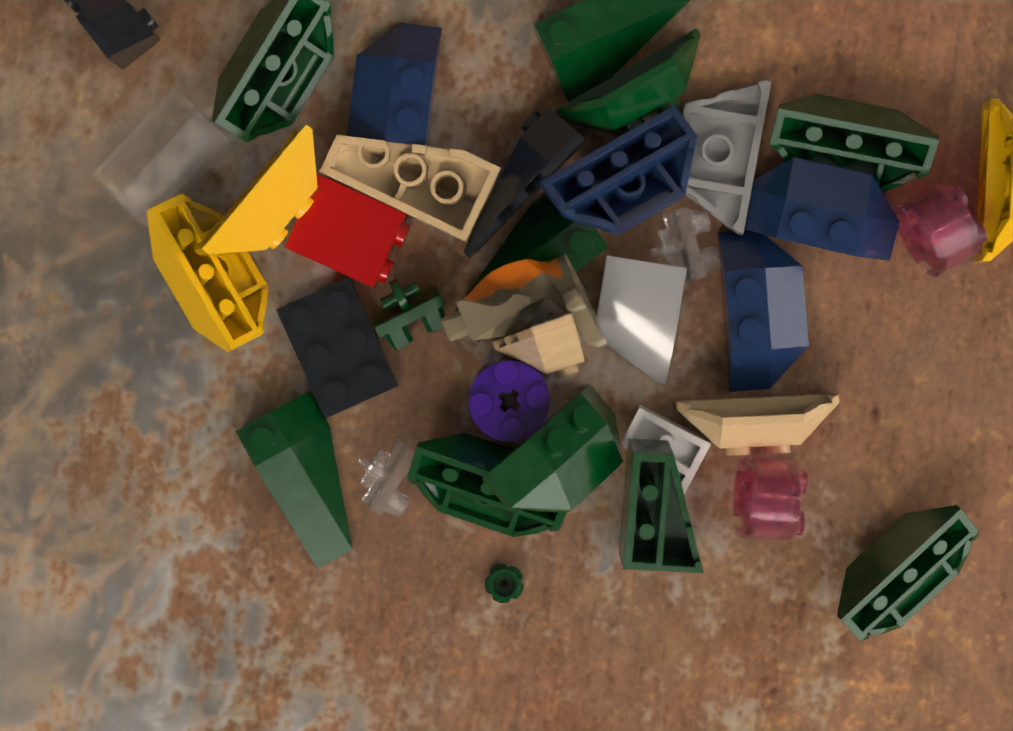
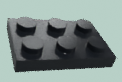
M350 277L276 309L325 419L398 387V383Z

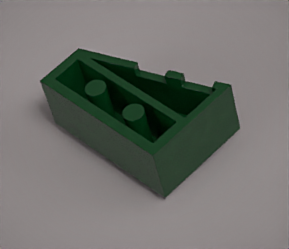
M628 439L618 552L623 569L704 573L678 468L669 441Z

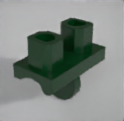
M395 278L389 281L393 292L380 298L384 310L371 316L379 337L385 336L391 346L398 350L414 340L407 324L421 318L428 333L443 328L440 319L445 317L442 308L445 304L436 284L420 291L415 281L401 288Z

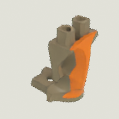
M566 254L549 262L524 259L501 266L490 272L476 285L470 294L456 303L459 311L440 319L450 341L460 340L468 335H471L473 340L508 336L524 329L532 321L545 299H550L567 315L572 314L585 343L595 347L608 344L588 300L587 292Z

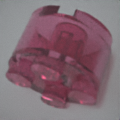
M937 183L894 209V215L901 214L902 217L898 232L905 247L917 264L925 261L931 267L925 272L932 277H938L976 255L981 250V244L988 240L985 228L978 220L973 219L966 207L969 204L967 195L958 184L949 187L944 183Z
M742 458L740 463L745 465L746 468L745 471H737L733 492L734 516H741L743 526L735 527L738 537L789 541L794 535L801 536L804 531L805 517L803 511H800L801 495L806 494L808 487L806 471H798V467L793 460Z

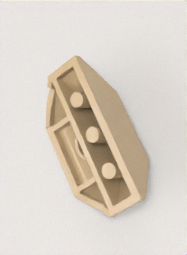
M839 394L674 401V407L676 411L716 447L720 449L726 448V455H749L750 447L765 446L767 454L790 453V445H801L838 405Z

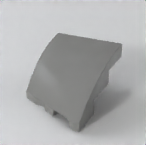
M607 255L596 311V318L608 342L606 346L659 384L666 385L687 268Z

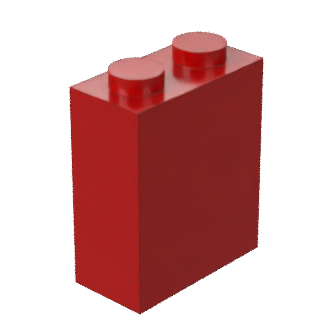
M317 174L318 188L310 196L314 202L306 213L296 220L284 248L373 288L377 287L379 281L385 284L395 263L389 260L394 246L402 247L410 231L411 225L405 223L408 215Z

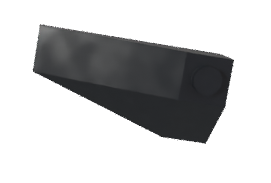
M64 0L75 13H79L75 17L107 59L121 69H125L161 41L154 32L159 25L144 7L138 11L126 0Z
M549 108L542 115L536 110L521 125L520 128L524 133L520 136L464 250V254L469 259L541 188L540 181L556 173L582 146L584 138Z

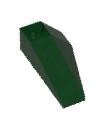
M309 391L236 430L235 432L255 468L317 569L353 550L345 503L343 502L338 465L332 443L331 428L327 419L324 418L312 392Z

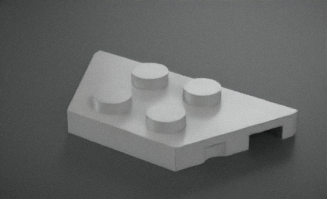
M768 80L735 91L734 89L723 92L709 99L703 98L686 103L683 117L698 136L685 196L740 235L744 233L771 81Z

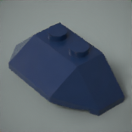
M401 23L356 56L347 136L411 145H426L428 147L442 28Z
M674 105L540 181V186L562 217L619 236L685 197L698 136Z
M791 157L753 180L744 229L773 238L847 255L890 261L900 221L873 175Z
M751 230L744 231L743 235L736 234L735 232L717 233L729 391L770 389L809 346L803 265L764 234Z

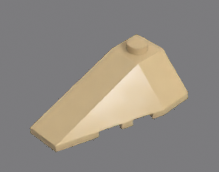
M336 135L319 172L454 238L468 243L490 199L501 167L465 150Z
M572 314L493 342L495 350L525 363L544 374L554 372L556 379L579 372L577 364L585 361Z

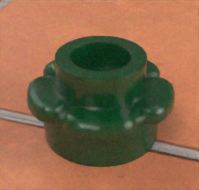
M497 564L490 569V575L485 578L484 586L486 592L492 594V598L496 602L508 603L510 599H517L522 594L524 585L521 583L523 576L521 571L515 566L507 567L505 564ZM503 579L508 581L506 587L500 584Z

